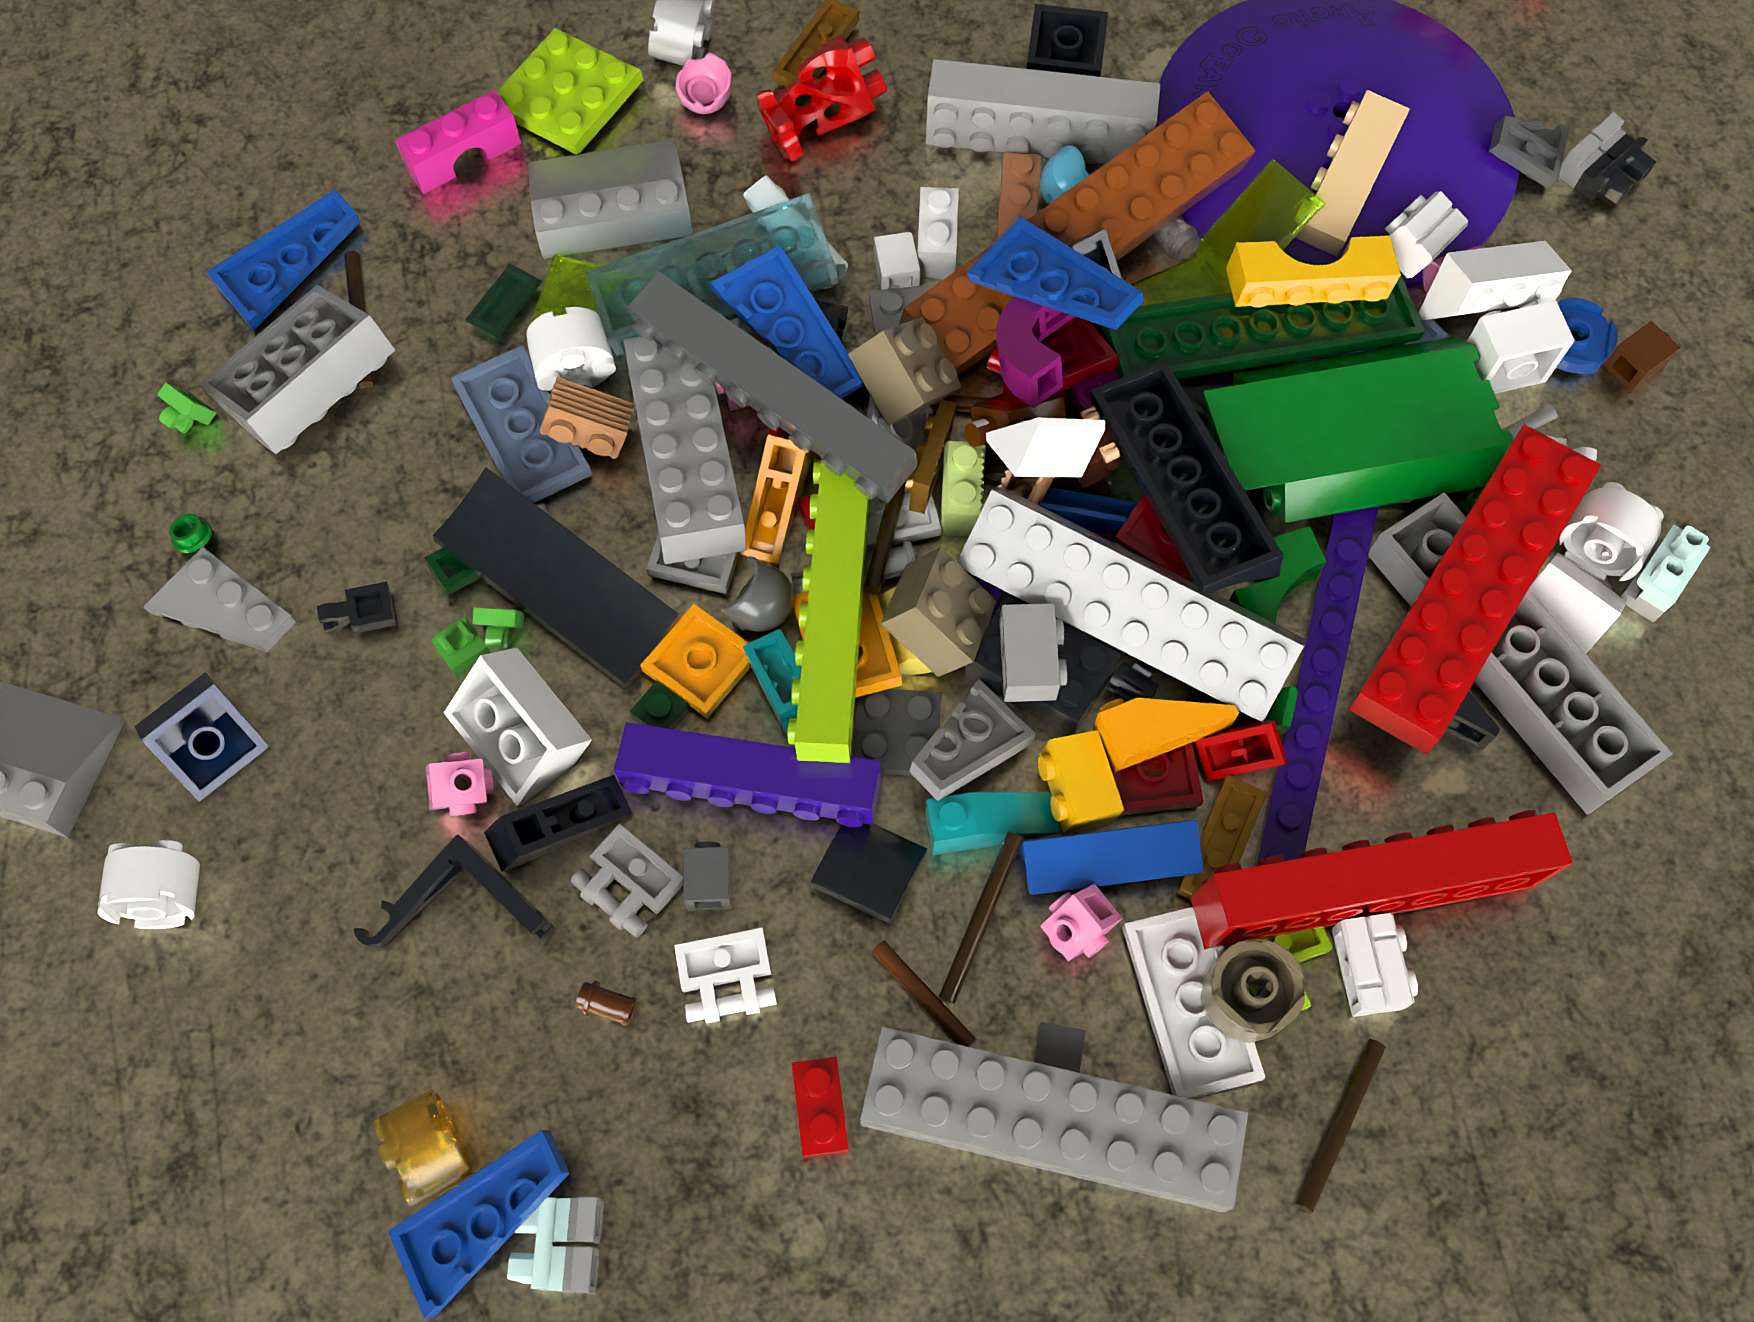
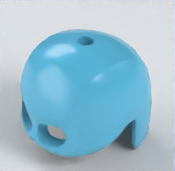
M1068 145L1061 148L1049 158L1042 171L1040 190L1048 204L1091 175L1086 172L1084 158L1076 147Z

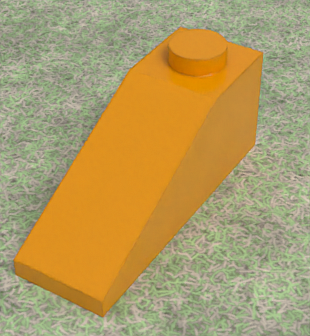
M777 435L767 436L745 528L746 551H741L739 554L744 556L750 555L756 559L780 564L799 506L798 499L801 498L813 455L812 450L809 453H805L796 447L789 438Z
M1135 698L1124 702L1123 699H1116L1100 708L1093 729L1094 731H1099L1107 758L1115 773L1230 728L1237 718L1239 711L1236 705L1149 698Z

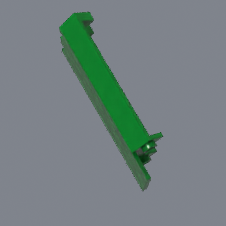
M1456 337L1233 373V386L1203 390L1204 404L1220 451L1244 490L1265 487L1264 501L1268 511L1285 523L1436 496L1442 493L1447 494L1485 487L1513 441L1510 430H1501L1494 411L1498 410L1500 406L1490 381H1481L1474 362H1478L1480 359L1475 345Z

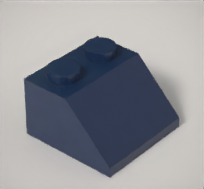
M206 672L134 726L142 742L199 802L270 747Z

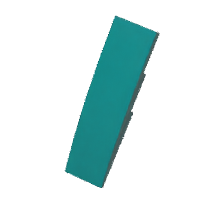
M777 629L742 647L788 739L789 718H797L798 705L792 704L793 678L801 679L802 666H796L795 654L782 630Z

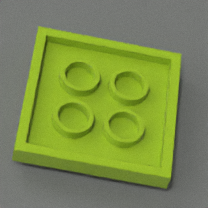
M554 28L499 88L497 93L513 114L517 125L579 155L644 79L640 69Z

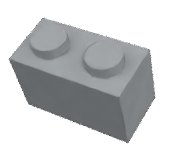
M1054 604L1002 605L999 626L1004 702L1056 700L1060 685L1067 684L1066 659H1058L1057 646L1064 643L1063 619L1055 618Z

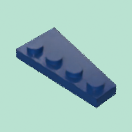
M334 189L209 269L206 273L254 331L356 228L360 220L352 207Z
M1021 216L967 271L968 278L972 283L1117 330L1144 301L1142 291Z
M781 245L710 283V289L775 353L842 399L864 386V382L848 356L849 353Z
M541 1130L388 1231L424 1319L435 1318L569 1175L570 1172L551 1131Z

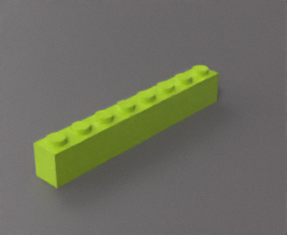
M816 459L813 465V484H819L818 494H811L810 519H816L815 530L808 529L806 537V553L812 555L811 566L804 565L803 591H809L808 603L801 602L799 609V627L805 628L804 640H797L795 652L796 666H802L801 679L793 678L792 704L798 705L797 718H789L788 744H795L798 761L850 763L871 499L863 495L854 486L855 481L844 473L841 476L835 475L823 465L821 460Z

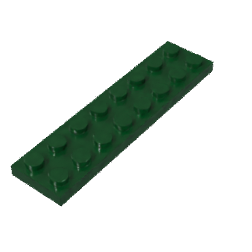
M1402 275L1387 299L1373 302L1354 300L1335 304L1316 302L1297 306L1279 304L1259 308L1252 306L1235 307L1232 293L1140 306L1117 330L1101 325L1106 342L1118 355V368L1115 369L1119 379L1163 361L1167 362L1176 379H1183L1420 341L1425 333Z

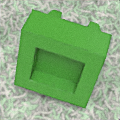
M167 382L164 383L157 396L169 404L161 412L159 420L169 428L173 429L175 427L184 434L192 427L194 420L209 425L217 413L191 392Z
M473 607L472 624L487 626L485 646L508 648L509 628L523 629L525 612Z
M466 616L430 638L432 644L455 676L475 664L480 655L491 653Z

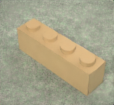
M1369 90L1366 91L1360 104L1355 101L1352 102L1342 122L1349 127L1344 136L1336 134L1326 155L1333 158L1328 169L1320 167L1310 187L1317 191L1313 201L1304 200L1294 220L1301 224L1295 238L1337 257L1410 110L1409 108Z

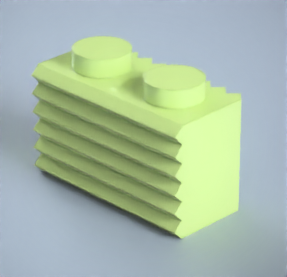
M964 441L945 442L940 522L942 535L969 537L979 517L984 499V444L972 447L968 442Z

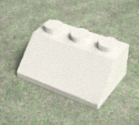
M1546 241L1449 252L1440 266L1418 315L1420 320L1423 321L1517 308L1530 302L1542 304L1555 301L1572 270Z
M517 647L480 655L444 711L445 716L479 759H483V764L486 768H491L492 775L516 806L525 804L570 770L592 741L590 736Z

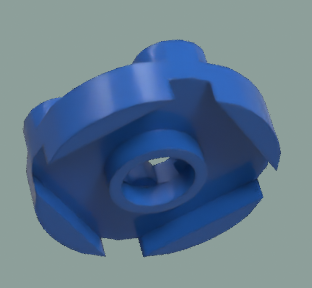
M1581 298L1560 300L1558 306L1570 331H1578V337L1584 338V340H1575L1556 368L1571 373H1594L1609 358L1616 347L1618 340L1616 325L1613 320L1608 323L1607 319L1601 315L1603 309L1594 302Z

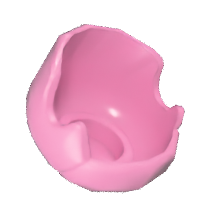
M707 53L702 59L690 58L676 77V93L682 105L689 110L699 114L716 112L723 107L731 96L732 74L726 61L713 53Z

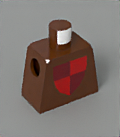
M1009 390L974 404L971 408L972 422L965 426V438L972 447L984 444L985 447L992 448L986 441L987 432L1021 423L1022 421L1020 420L1023 418H1029L1030 420L1037 417L1066 419L1064 397L1051 395L1038 406L1032 408Z

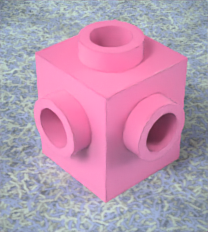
M471 752L444 755L445 762L432 763L426 766L430 810L449 808L450 816L477 813L476 805H483L487 802L486 794H493L491 768H483V759L471 760ZM455 778H462L466 782L467 787L465 791L458 790L455 787Z
M1093 884L1074 895L1067 892L1049 907L1052 915L1041 925V928L1048 935L1052 946L1070 961L1082 953H1085L1090 958L1100 951L1109 942L1105 935L1123 918L1099 888Z

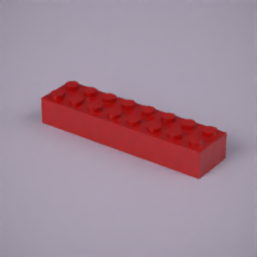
M1523 424L1349 710L1427 755L1444 734L1596 476L1601 464Z
M1526 810L1511 815L1509 821L1496 823L1494 817H1488L1469 823L1466 829L1455 831L1453 825H1443L1428 830L1426 832L1427 836L1412 838L1410 832H1404L1384 839L1385 843L1370 846L1369 840H1360L1344 845L1342 847L1343 851L1328 853L1326 848H1315L1299 855L1300 859L1285 861L1284 856L1277 855L1259 860L1257 866L1242 869L1240 863L1223 865L1213 870L1214 874L1202 882V886L1190 899L1205 950L1232 945L1246 940L1253 941L1312 930L1322 926H1333L1344 919L1369 917L1386 913L1397 914L1535 888L1573 865V861L1556 813L1537 816L1535 810Z

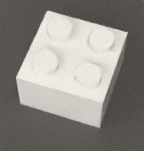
M1555 300L1542 304L1530 302L1519 309L1506 312L1500 310L1491 311L1479 319L1466 342L1475 345L1480 359L1478 362H1474L1481 381L1489 380L1494 394L1546 382L1575 340Z

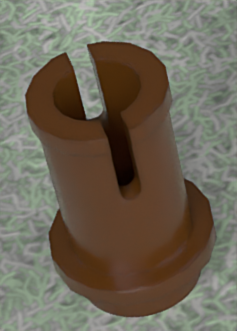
M595 980L592 984L588 982L583 983L575 1007L582 1010V1015L588 1016L590 1013L627 1026L633 1015L637 998H631L600 987V982Z

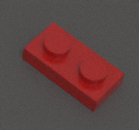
M837 1056L792 1062L803 1158L849 1152Z

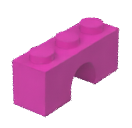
M495 89L395 140L405 168L423 194L456 178L453 169L454 162L465 150L479 147L488 160H491L521 144L514 116Z

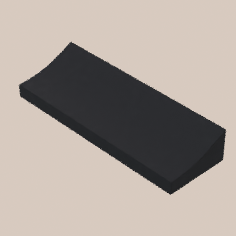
M1163 361L1091 389V402L1096 407L1101 419L1105 420L1107 430L1202 595L1247 581L1278 577L1284 556L1167 362Z
M485 467L455 511L433 534L434 541L465 566L472 569L478 576L625 689L642 672L640 665L679 621V613L487 467Z

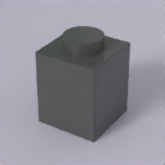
M703 841L694 844V848H683L684 903L687 910L732 909L731 856L728 847H721V844L718 842Z

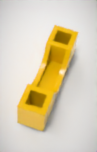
M1390 236L1352 237L1341 259L1327 265H1309L1299 262L1288 256L1275 241L1236 243L1226 266L1235 307L1252 306L1259 308L1279 304L1297 306L1316 302L1335 304L1354 300L1373 302L1387 299L1401 276Z

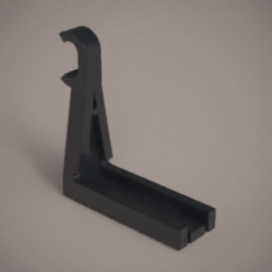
M457 834L395 904L381 900V909L387 911L390 918L389 922L375 936L370 937L368 931L363 928H354V934L359 942L369 947L380 948L385 946L412 918L463 873L461 870L462 865L532 935L536 934L543 940L555 927L469 841Z

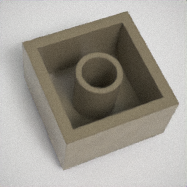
M923 316L881 331L848 354L888 426L930 408L962 387L957 378V371L954 365L946 359L937 343L935 331L925 322Z
M940 547L906 564L880 624L937 677H940L974 662L997 601Z

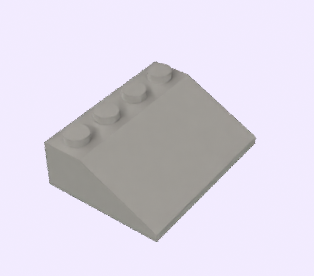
M675 139L528 162L533 221L543 259L693 235Z
M316 285L200 383L199 386L255 439L274 454H277L282 449L290 447L297 440L298 435L310 424L321 420L327 414L328 409L341 397L351 394L356 389L357 383L371 371L382 367L387 357L395 351V348L370 315Z
M0 681V817L69 838L125 720L121 717Z

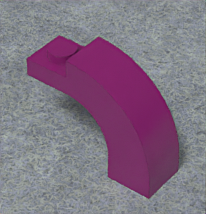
M1014 297L1003 310L997 323L996 339L1000 372L1008 389L1021 401L1035 408L1063 387L1061 355L1043 345L1041 341L1075 316Z

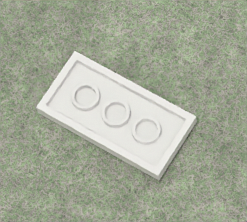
M1193 907L1125 923L1122 929L1172 1095L1192 1099L1264 1080L1266 1077L1255 1043L1242 1042L1223 1033L1211 1021L1201 1002L1200 996L1205 975L1212 964L1225 952L1224 946L1204 950Z

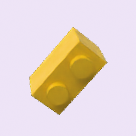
M1099 731L1079 733L1048 741L1039 754L1038 770L1042 780L1048 782L1052 795L1050 799L1051 812L1057 822L1060 821L1063 833L1067 834L1112 824L1124 811V807Z

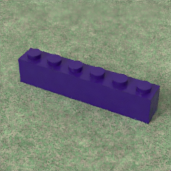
M628 722L625 724L614 766V772L621 786H624L626 790L633 793L647 794L649 790L666 792L667 796L683 801L690 800L691 797L708 799L710 803L721 807H732L734 803L749 805L753 810L765 814L776 813V810L793 812L796 817L804 820H818L820 816L836 819L838 823L849 827H860L862 823L874 825L883 778L881 761L851 756L850 763L798 761L796 748Z

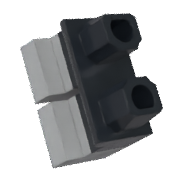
M1613 112L1568 153L1562 163L1559 178L1591 201L1601 193L1617 204L1634 185L1622 173L1625 172L1640 183L1651 172L1657 162L1642 151L1648 139L1645 137L1633 139L1621 129L1625 120Z

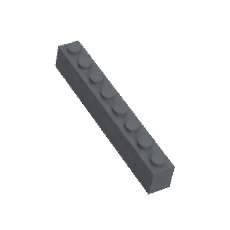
M658 271L628 305L627 308L635 321L632 326L643 338L648 341H652L654 338L664 344L663 349L670 357L679 363L686 360L695 367V373L702 380L710 385H714L715 382L727 389L725 391L726 395L740 407L744 408L747 404L758 411L757 416L765 425L773 430H777L780 427L790 434V441L805 453H809L810 450L814 451L822 457L821 462L828 470L837 476H841L843 473L855 481L854 486L869 499L873 500L877 496L888 504L918 467L914 449Z

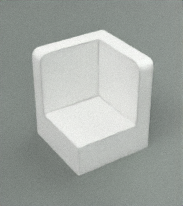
M905 232L874 237V264L880 290L920 286V267L912 233Z

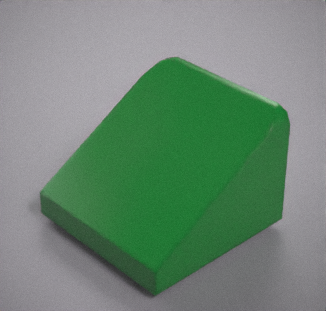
M1296 687L1281 688L1264 719L1275 721L1280 738H1283L1291 726L1298 694Z

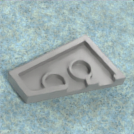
M203 547L143 606L150 614L159 617L166 616L180 621L183 625L195 629L199 627L217 633L222 638L264 652H268L296 623L289 613Z

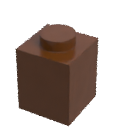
M1650 321L1621 342L1603 366L1632 392L1661 371L1680 347L1666 332L1662 331L1653 321Z

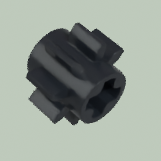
M1141 660L1135 662L1132 667L1123 662L1106 687L1114 693L1111 701L1123 699L1124 702H1128L1135 698L1152 699L1160 686L1151 679L1156 670Z

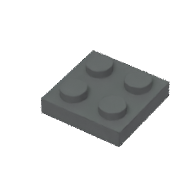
M887 689L857 697L852 757L881 761L882 774L913 776L909 772L913 759L938 728L940 729L942 692Z

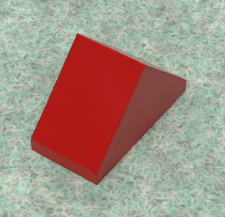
M1250 719L1195 741L1208 781L1224 778L1227 774L1234 776L1282 766L1288 763L1275 721L1264 720L1262 723L1256 719Z

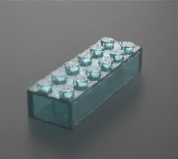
M810 193L586 271L607 341L617 358L622 359L626 357L623 339L641 337L632 326L635 321L627 307L658 271L729 321L739 317L710 289V283L778 245L782 246L810 292L839 283L835 263Z

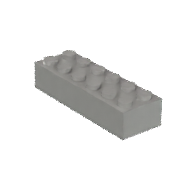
M933 59L927 103L926 144L942 148L973 149L979 152L1039 154L1045 158H1050L1064 146L1071 145L1081 152L1084 162L1089 164H1106L1155 129L1160 83Z
M642 336L623 339L664 565L746 551L744 521L715 386L702 380L695 373V367L686 360L679 363L670 357L663 349L664 344L654 338L652 341H648Z

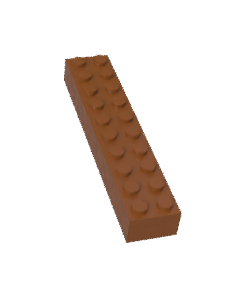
M1207 91L1027 221L1066 245H1070L1100 228H1106L1115 259L1118 261L1242 171L1256 150ZM990 247L904 307L899 324L923 316L925 322L935 331L937 343L946 359L954 365L957 377L997 347L996 329L999 317L1008 303L1015 297L970 282L967 271Z

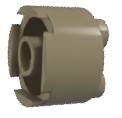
M1266 940L1241 941L1229 947L1209 968L1203 981L1200 998L1209 1018L1218 1029L1232 1038L1252 1043L1275 1035L1298 1016L1305 1002L1302 979L1304 975L1295 957L1281 945ZM1252 984L1259 989L1255 997L1248 992L1249 986Z

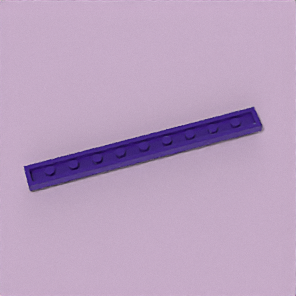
M1379 506L1332 514L1323 554L1326 563L1318 577L1305 635V643L1301 652L1294 684L1298 694L1291 726L1282 738V745L1288 763L1275 768L1254 867L1257 866L1259 860L1267 857L1282 855L1285 861L1300 859L1299 855L1305 852Z

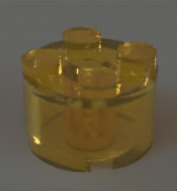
M434 1089L428 1090L373 1121L374 1129L381 1141L377 1144L379 1154L388 1170L397 1167L403 1178L398 1181L399 1187L409 1206L425 1201L474 1173V1166L466 1147L462 1148L457 1135L459 1130L445 1103L438 1093H434Z

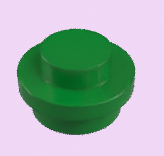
M195 514L182 515L170 526L169 535L171 543L181 553L195 552L207 544L212 535V527L203 517L196 516Z

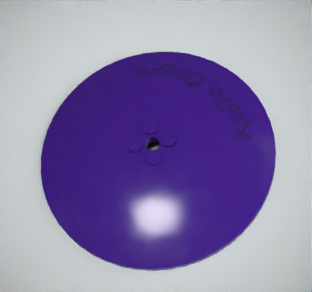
M1246 0L1218 13L1197 28L1173 54L1159 81L1160 92L1155 128L1208 91L1256 150L1242 171L1180 215L1192 231L1227 260L1230 259L1236 243L1275 241L1288 256L1299 262L1309 265L1331 264L1341 259L1352 237L1389 236L1390 234L1385 228L1420 195L1427 200L1436 191H1441L1453 203L1452 208H1457L1468 220V226L1435 258L1438 259L1446 256L1449 252L1463 251L1479 245L1482 246L1502 221L1514 196L1519 178V170L1489 152L1495 124L1504 116L1515 117L1510 101L1500 82L1483 59L1454 32L1429 16L1393 0ZM1369 90L1410 110L1345 244L1336 257L1295 238L1301 224L1294 220L1304 200L1313 201L1317 191L1310 187L1320 167L1328 169L1333 158L1326 155L1336 134L1344 136L1349 127L1342 123L1344 118H1337L1334 112L1341 111L1347 113L1352 102L1355 101L1360 104L1366 91ZM1423 269L1413 278H1406L1400 271L1407 289L1423 284Z

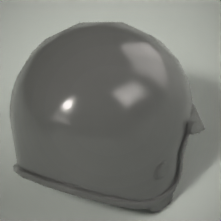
M749 555L746 561L754 567V576L743 587L736 601L730 605H724L721 611L732 620L734 626L741 630L769 631L782 624L791 613L794 602L793 588L788 577L783 572Z

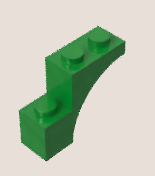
M1310 526L1273 537L1284 555L1279 576L1264 578L1262 580L1265 581L1235 589L1229 601L1276 624L1278 608L1283 599L1299 586L1317 579L1326 563V559Z

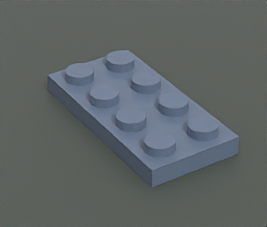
M523 345L451 377L459 397L503 480L531 502H537L592 475L591 469L578 445L573 446L571 442H558L547 434L542 435L539 432L550 394L548 390L538 388L531 359Z

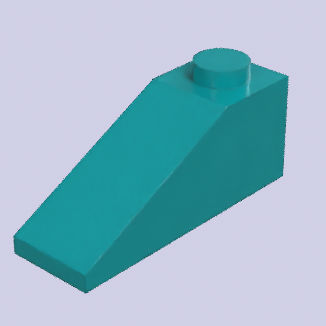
M973 792L946 796L939 801L935 798L927 799L925 818L932 856L1001 845L1007 831L1023 837V841L1060 835L1059 823L1054 819L1051 812V792Z

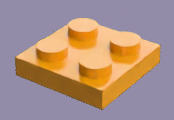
M695 604L688 609L640 665L645 674L666 686L707 719L751 668L742 647L748 644V642Z

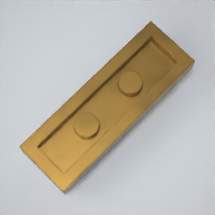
M825 0L772 71L773 81L784 87L789 86L798 78L797 69L809 56L833 37L841 36L846 40L859 22V10L838 0ZM825 67L816 68L812 72V77L818 78Z
M941 399L937 414H929L924 431V437L928 438L927 442L920 440L916 451V459L919 466L909 476L905 484V492L911 493L910 511L922 514L926 512L944 458L945 442L950 440L957 406L955 402Z
M1227 774L1200 836L1204 871L1200 874L1184 875L1177 894L1190 899L1202 886V882L1214 874V869L1223 865L1240 862L1268 792Z

